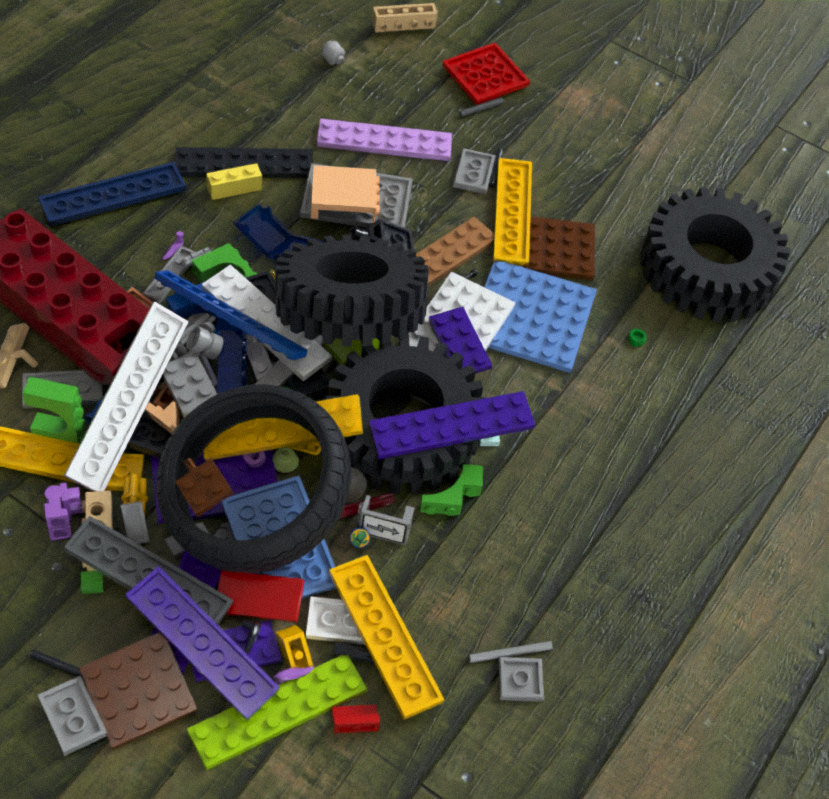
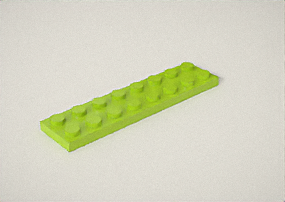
M338 656L315 667L310 673L300 678L288 680L278 685L280 690L249 720H246L234 707H231L187 728V733L206 771L333 709L335 706L342 705L366 693L367 687L349 656Z

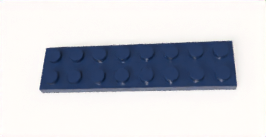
M171 162L39 196L38 199L49 226H54L185 191L186 184L175 163Z

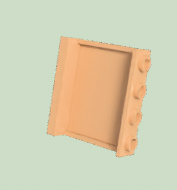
M314 165L311 219H318V210L372 213V222L375 223V218L379 216L380 210L379 176H376V169Z

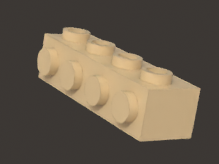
M434 3L373 7L372 24L375 32L436 28L438 13Z

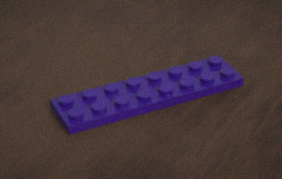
M521 391L370 420L369 427L378 459L530 430L535 428V422L525 393Z
M159 566L125 594L126 598L246 720H249L280 690V687Z

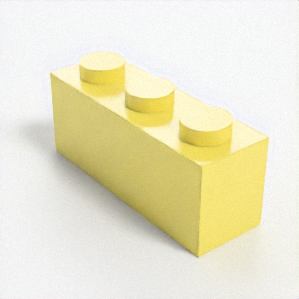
M257 163L206 173L207 189L212 200L262 190V174Z

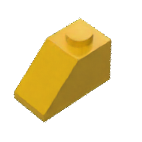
M296 624L276 632L282 655L289 668L313 666L304 632Z

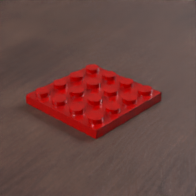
M496 43L443 60L442 63L446 71L476 105L530 85V80Z

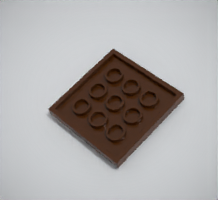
M530 216L529 264H525L524 268L552 276L594 280L595 224Z
M160 632L79 667L94 706L107 731L106 735L112 750L198 711L169 643Z

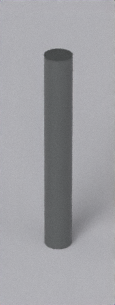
M503 98L461 110L459 115L464 117L503 104Z

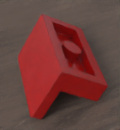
M376 705L335 706L332 709L334 733L373 732L379 729L380 718L379 714H377Z

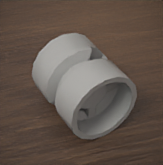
M196 326L190 332L186 345L188 350L195 353L201 352L202 356L212 360L220 354L224 340L222 336L213 332L209 333L208 330Z

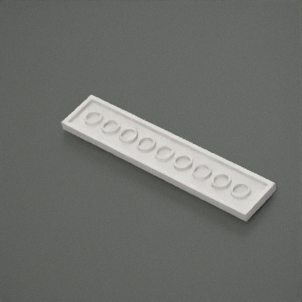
M156 302L152 303L64 474L66 478L93 492L105 490L188 324L187 320Z

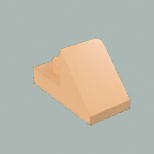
M173 401L165 409L159 405L155 407L150 402L147 404L145 410L150 418L172 434L180 424L181 413L176 403Z

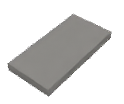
M83 370L24 373L22 376L23 409L37 408L25 405L23 391L29 377L78 387L79 396L82 397L81 405H96L103 397V384L92 379Z

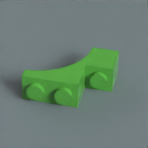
M463 464L461 475L452 487L437 494L422 495L420 512L446 514L448 516L460 515L462 495L480 497L483 486V466Z

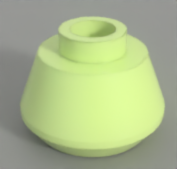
M289 447L279 448L273 455L275 469L279 472L288 473L295 470L298 466V456Z

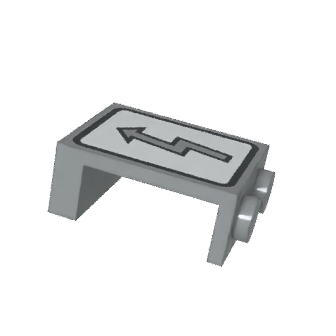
M366 495L365 502H360L356 524L367 529L371 537L406 546L414 507L406 506L403 519L370 511L371 496Z

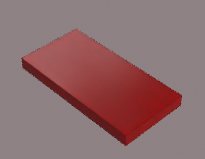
M221 570L217 591L233 600V605L225 615L297 623L305 580Z

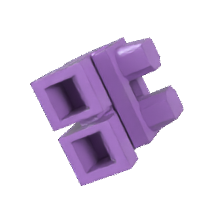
M60 483V486H50L45 491L46 504H44L50 540L72 537L69 522L72 521L71 514L82 513L79 487L67 489L66 483Z

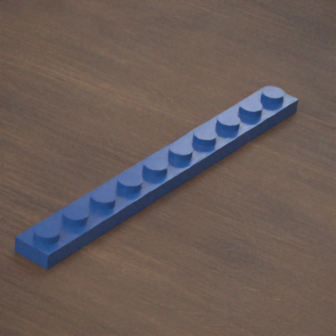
M166 270L155 273L154 279L161 282L162 286L173 289L176 294L187 297L188 301L199 304L202 309L211 311L220 319H225L231 326L238 327L245 334L256 337L259 342L268 344L274 351L282 352L288 359L297 360L306 357L308 350L217 299L173 272Z

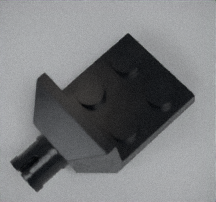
M380 218L375 223L369 224L365 229L353 226L349 232L352 240L359 241L361 235L370 236V242L375 243L379 238L388 240V247L399 243L404 245L403 251L409 249L415 251L412 230Z

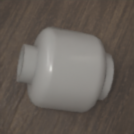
M328 41L323 45L322 56L330 65H339L344 61L345 50L337 41Z

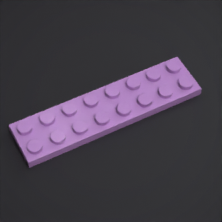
M320 119L317 147L450 161L452 133Z

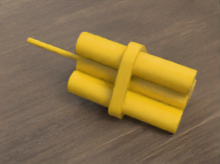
M132 474L131 478H125L124 495L121 496L123 504L142 501L144 516L146 502H148V496H146L147 479L139 478L138 474Z

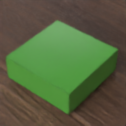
M99 571L81 572V594L103 593L102 573Z

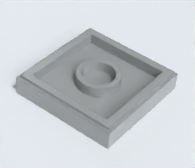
M499 657L500 700L543 702L542 659Z

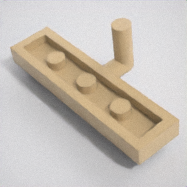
M26 323L10 326L1 346L0 389L6 388L17 358L22 357L32 368L38 365V362L26 350L21 349L29 330V326Z

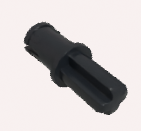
M335 642L333 645L332 654L347 655L353 662L358 660L372 665L374 663L372 658L366 657V655L371 656L368 649L357 647V644L352 646Z

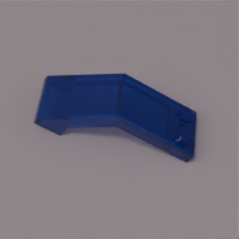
M257 204L233 221L234 225L264 255L275 260L278 257H282V253L286 249L293 251V245L300 243L307 246V240L313 239L291 233L272 214L270 206Z

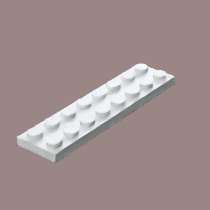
M229 265L202 284V289L307 349L306 357L290 360L282 352L274 351L271 346L262 343L302 381L332 360V355L315 340L305 338V331L295 334L290 331V325L284 326L281 323V317L276 315L275 304L233 266Z

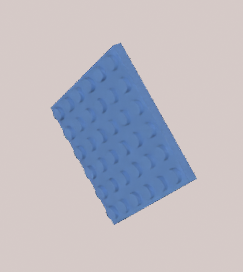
M494 261L484 288L515 302V307L488 348L571 373L597 289L507 262Z

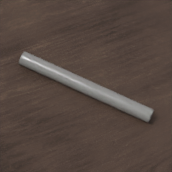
M551 641L470 654L468 658L470 663L499 659V657L552 650L553 645Z

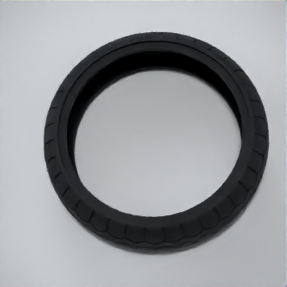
M266 384L246 385L226 390L207 399L193 409L175 428L167 441L157 472V499L161 515L169 532L179 545L193 557L207 565L238 573L264 572L283 567L313 550L329 534L344 509L351 482V462L348 447L340 428L331 415L317 402L300 392ZM260 418H277L302 426L319 440L322 451V472L318 487L305 509L288 525L260 538L229 540L204 532L194 524L188 502L175 482L189 472L184 465V461L186 460L189 463L187 459L192 458L195 464L207 445L222 432L245 421Z

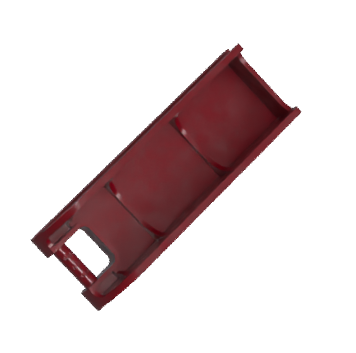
M21 208L9 213L0 220V303L92 379L101 384H111L130 348L128 347L119 354L111 346L130 332L137 334L149 309Z

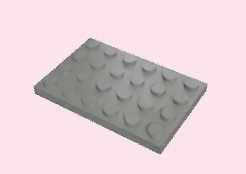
M311 163L300 217L311 219L314 165H327ZM376 173V176H379L380 210L379 216H376L375 221L380 218L405 228L413 179ZM318 210V219L315 220L367 227L372 223V213Z

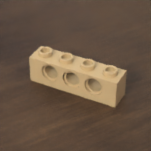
M111 491L86 492V500L82 501V513H86V518H82V524L91 516L113 529ZM82 562L83 568L87 567V571H97Z

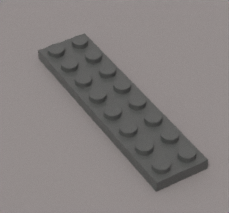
M91 516L85 520L64 546L65 552L129 590L159 566L217 625L233 605V600Z

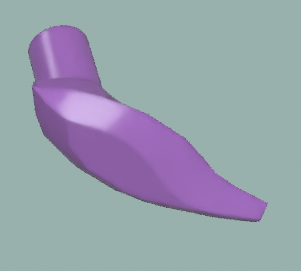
M178 231L176 233L175 242L170 245L166 254L161 258L162 260L173 256L179 247L183 246V232Z
M314 667L282 670L274 676L276 678L275 683L280 685L285 681L300 678L310 673Z

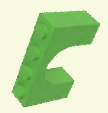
M230 243L192 260V272L201 283L209 280L229 265L233 266L245 278L257 274L252 271L248 262L241 258L238 250L234 249Z
M29 377L23 391L25 405L50 410L61 416L57 417L37 412L30 428L31 433L80 444L86 431L85 420L83 419L84 409L81 408L82 397L79 396L78 387Z

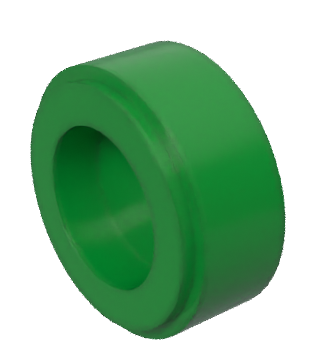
M633 329L628 335V342L635 347L643 346L647 339L646 333L641 329Z

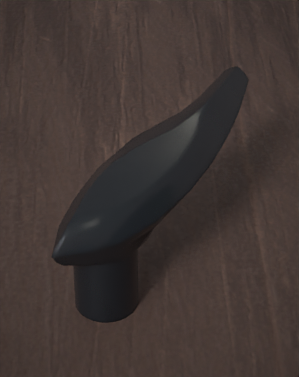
M245 619L242 623V628L249 630L244 650L248 655L259 635L261 623H253Z

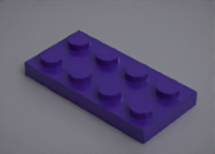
M463 306L429 316L428 321L438 341L448 346L447 359L457 351L463 356L462 368L471 364L476 371L475 374L492 369V363Z
M271 621L260 622L261 629L248 656L259 667L281 663L282 659ZM242 626L223 630L243 651L245 650L249 630L242 628ZM191 664L195 682L206 680Z

